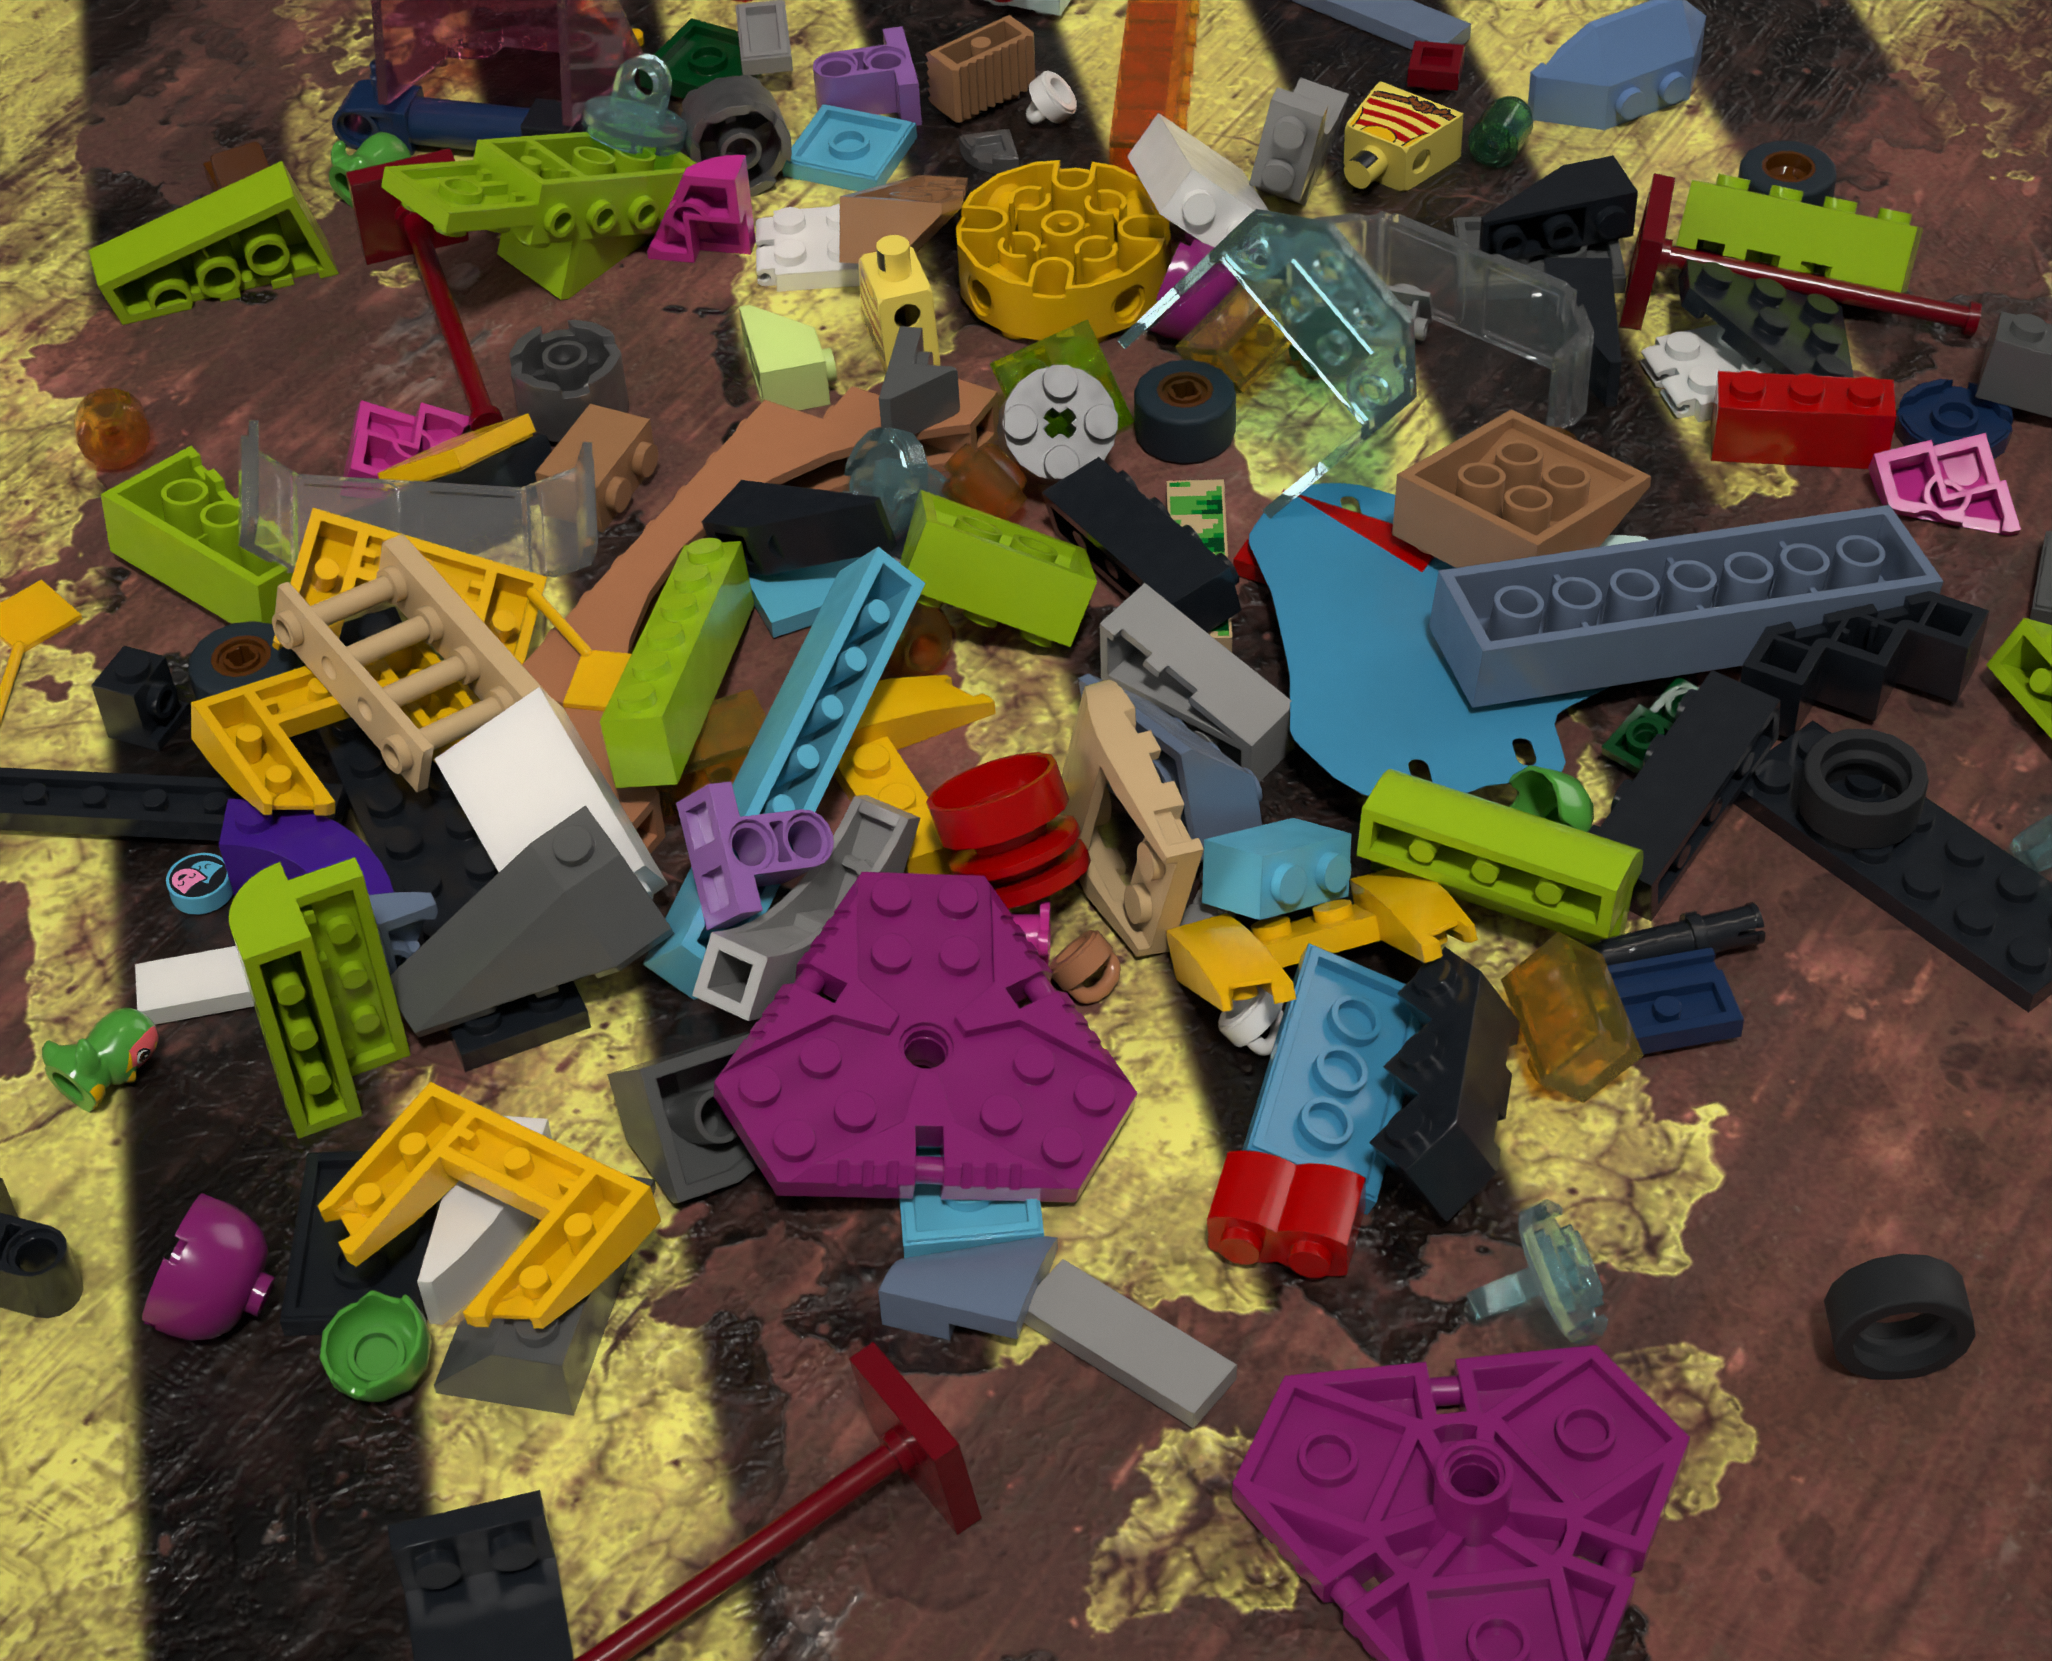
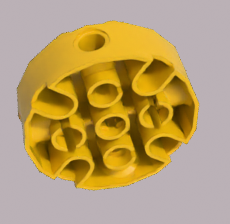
M1060 160L1033 162L998 173L969 193L961 207V218L956 225L960 295L978 319L1001 330V333L1009 339L1028 338L1049 343L1082 341L1096 344L1105 341L1109 334L1130 328L1137 322L1148 319L1152 311L1161 303L1156 301V298L1171 263L1169 220L1159 214L1140 178L1118 166L1092 162L1090 170L1081 168L1061 169Z

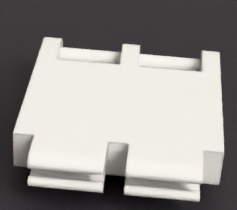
M835 204L831 207L803 209L786 207L775 210L773 217L756 220V274L758 284L761 286L776 285L777 292L860 286L859 264L839 262L840 204Z
M1718 324L1656 337L1654 346L1646 347L1641 351L1645 359H1641L1640 363L1655 386L1665 388L1660 393L1677 418L1695 416L1698 422L1708 421L1712 418L1718 371L1778 373L1763 360L1759 364L1752 365L1721 339L1725 329Z

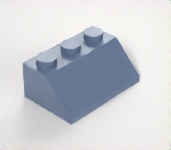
M1089 673L1079 677L1081 698L1085 686L1103 680ZM1123 689L1136 709L1135 730L1137 733L1151 730L1161 749L1159 759L1153 760V764L1162 783L1175 781L1185 804L1180 819L1191 840L1199 838L1204 848V839L1262 825L1259 803L1263 798L1262 789L1258 779L1250 769L1242 768L1221 753L1214 743L1206 742L1188 729L1178 717L1173 718L1150 700ZM1107 784L1109 792L1116 796L1110 784ZM1203 850V854H1202L1201 860H1203V858H1204V850Z

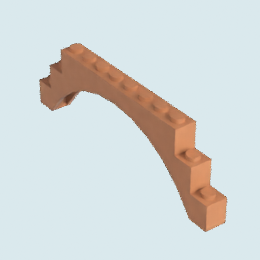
M958 379L959 412L896 444H883L878 394L851 386L835 405H831L827 409L823 419L764 400L748 418L740 422L734 434L723 446L709 456L706 464L691 481L678 490L675 498L660 515L646 525L643 533L628 550L614 560L611 568L596 585L581 596L578 604L565 617V620L592 650L632 654L683 546L699 539L708 538L701 521L741 480L849 493L894 479L973 468L998 439V391ZM554 627L548 632L543 643L522 666L542 686L548 695L563 707L564 698L581 655ZM564 708L651 854L666 837L659 792L655 786L615 788L600 725V719L604 711Z

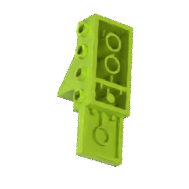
M645 128L477 140L473 160L387 166L384 168L381 187L400 200L401 205L405 209L418 213L434 225L433 228L440 234L450 237H463L469 231L488 230L501 233L497 254L557 298L563 300L574 296L655 236L686 168L696 164V162Z

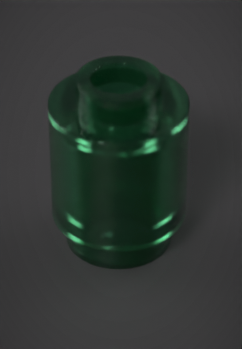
M1515 96L1497 98L1488 104L1468 137L1469 149L1479 162L1486 166L1499 168L1510 164L1515 159L1533 129L1532 112L1528 104Z

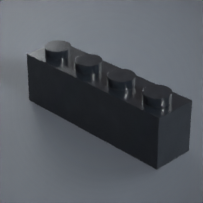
M1097 457L1042 492L1055 535L1062 541L1086 549L1092 568L1126 598L1146 583L1207 633L1242 611L1235 587L1239 583V576L1232 562L1223 553L1215 555L1205 547L1201 538L1191 526L1184 525L1182 527L1173 520L1166 507L1158 498L1153 497L1149 499L1141 493L1134 480L1124 470L1117 472L1100 457Z
M1711 670L1697 691L1689 689L1685 693L1677 708L1675 722L1667 734L1659 733L1653 738L1645 753L1643 768L1633 781L1626 779L1619 786L1611 804V813L1601 827L1593 825L1588 833L1643 850L1642 871L1633 887L1630 912L1649 921L1654 919L1778 739L1780 699Z

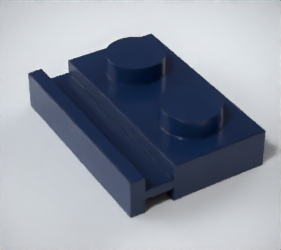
M1712 947L1583 970L1581 988L1584 995L1588 994L1591 1001L1590 1010L1611 1060L1741 1037L1744 1018L1722 969L1718 970L1714 962L1715 953Z

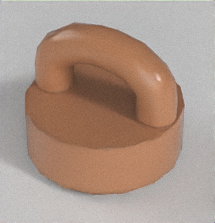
M1089 930L1077 937L1049 965L1052 971V979L1063 991H1067L1076 1001L1084 1004L1096 1003L1108 996L1119 981L1121 971L1120 961L1113 952V947L1098 930ZM1103 965L1104 974L1100 981L1094 986L1086 988L1082 982Z

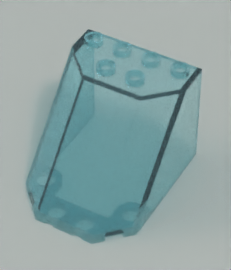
M1255 209L1117 341L1126 349L1227 268L1359 422L1351 432L1263 509V512L1271 519L1417 397L1414 317L1394 296L1334 223Z

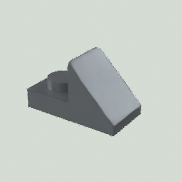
M903 326L899 328L879 395L883 444H896L959 412L958 371L952 366L933 365L932 352L924 351L922 328Z

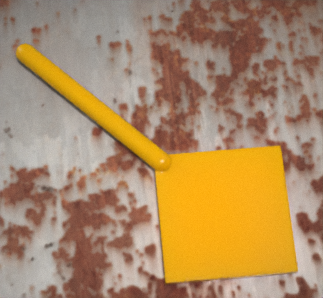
M39 580L0 603V639L12 649L0 684V723L23 653L83 619L81 613L43 580Z
M530 587L526 592L528 598L581 655L564 698L563 707L605 711L632 654L592 650L535 587Z

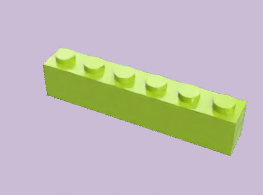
M703 538L683 546L600 719L615 788L678 784L755 605L741 541L721 542L717 538Z

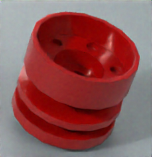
M1041 752L1022 753L989 761L947 780L935 789L926 801L943 847L958 850L953 854L948 863L952 874L985 876L1008 909L1032 903L1067 887L1082 876L1091 863L1086 845L1082 839H1078L1081 833L1078 822L1074 816L1061 814L1070 799L1058 764L1052 754Z

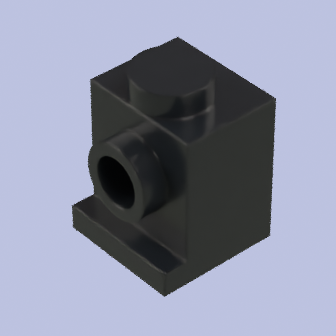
M124 645L91 685L107 735L112 739L160 752L191 713L190 704L178 699L166 656Z

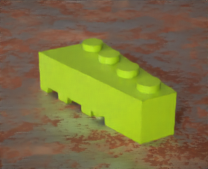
M283 161L88 250L98 288L122 325L192 309L193 302L204 299L220 298V301L224 302L240 298V291L272 284L274 290L295 285L293 278L319 273L320 279L339 274L327 238Z
M1719 173L1716 184L1696 180L1691 181L1676 246L1694 250L1696 248L1715 251L1722 256L1754 262L1761 261L1779 268L1810 274L1816 273L1832 279L1907 293L1923 232L1922 227L1910 225L1913 214L1880 207L1877 218L1856 214L1857 202L1825 196L1823 207L1803 203L1801 201L1804 191L1771 185L1769 195L1748 191L1750 180Z
M192 446L101 494L109 548L112 553L231 624L249 621L272 624V617L275 615L277 587L285 582H291L298 554L267 523L259 524L253 517L252 507L242 497L235 499L226 490L224 478L215 469L207 470L202 465L201 455Z

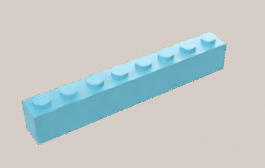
M880 547L875 548L839 571L732 784L740 817L799 809L816 811L925 585L924 581ZM732 847L735 856H736L737 859L740 861L737 852H736V851L734 850V848ZM691 867L665 918L674 934L649 950L643 965L693 1000L698 999L692 996L711 932L742 926L766 913L780 884L757 887L763 911L731 927L707 931Z

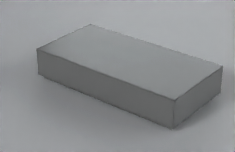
M785 0L735 5L743 75L793 71Z

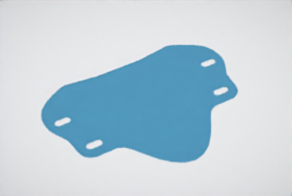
M1320 483L1289 490L1270 503L1250 532L1249 545L1272 594L1290 675V700L1292 701L1290 702V732L1294 741L1333 778L1357 792L1369 796L1385 771L1394 769L1411 775L1408 766L1409 762L1412 760H1422L1429 767L1432 782L1469 793L1485 786L1509 784V779L1513 774L1528 766L1518 762L1512 745L1515 739L1521 738L1530 741L1536 757V763L1533 766L1562 772L1566 761L1555 727L1557 715L1566 708L1611 686L1472 708L1429 628L1438 571L1455 567L1434 557L1425 570L1421 572L1291 492L1341 508V498L1353 497L1359 502L1361 514L1392 524L1395 495L1356 484Z

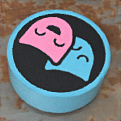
M197 853L186 856L176 862L166 876V885L171 901L178 910L184 913L206 914L215 911L225 905L233 895L223 858L212 853Z

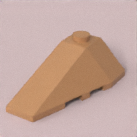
M917 175L840 196L839 262L859 264V258L863 254L876 252L878 240L888 235L905 237L909 241L910 247H913L915 253H917L961 209L968 189V178Z

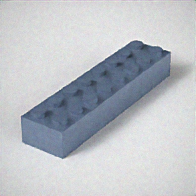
M1885 505L1439 570L1429 628L1473 708L1743 666L1767 626L1791 621L1795 629L1821 624L1824 614L1872 603L1877 611L1903 606L1905 596L1927 591L1940 594L1944 581L1892 507Z

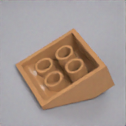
M1511 409L1397 474L1392 535L1415 546L1421 552L1430 554L1455 568L1600 547L1650 487L1651 476Z

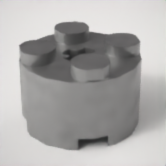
M748 74L717 78L698 89L688 92L682 102L683 111L679 119L680 137L687 157L698 163L713 157L746 155L750 196L753 197L771 188L776 183L775 176L783 169L786 159L790 162L792 157L791 136L772 93L763 87L758 79Z
M567 320L569 329L555 330L546 334L542 333V328L539 326L519 338L509 353L511 378L518 416L529 413L536 432L532 433L533 435L541 433L546 435L549 441L560 442L589 404L625 413L628 412V393L621 351L615 344L614 334L597 323Z
M1052 365L1035 370L1017 383L999 410L997 426L1000 453L1012 471L1031 484L1052 486L1097 457L1104 461L1114 446L1116 431L1118 430V414L1115 411L1112 398L1100 381L1082 369L1073 368L1069 365ZM1049 415L1054 419L1059 415L1063 417L1068 423L1065 430L1069 432V437L1067 438L1061 433L1054 438L1048 436L1044 429L1049 425V422L1044 419V416Z

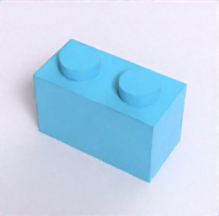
M1290 818L1204 839L1202 903L1257 920H1263L1348 897L1351 875V833Z

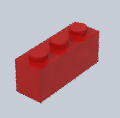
M1718 371L1711 418V461L1868 469L1874 454L1888 451L1891 448L1896 421L1894 380L1876 379L1868 376L1852 378L1817 376L1808 373L1791 375L1757 373L1754 371Z

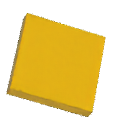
M529 413L448 439L377 474L384 491L395 492L464 470L532 437V433L536 432Z

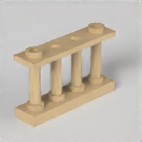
M404 534L382 542L379 571L377 572L376 579L310 606L289 581L277 587L275 615L272 617V626L279 642L286 649H292L379 748L389 769L396 774L400 773L417 793L428 788L434 750L473 733L538 687L544 690ZM385 601L395 604L409 619L349 646H345L328 627ZM420 641L431 644L444 658L439 663L383 688L364 668V666ZM458 681L464 685L467 684L481 700L420 729L400 709L404 705Z

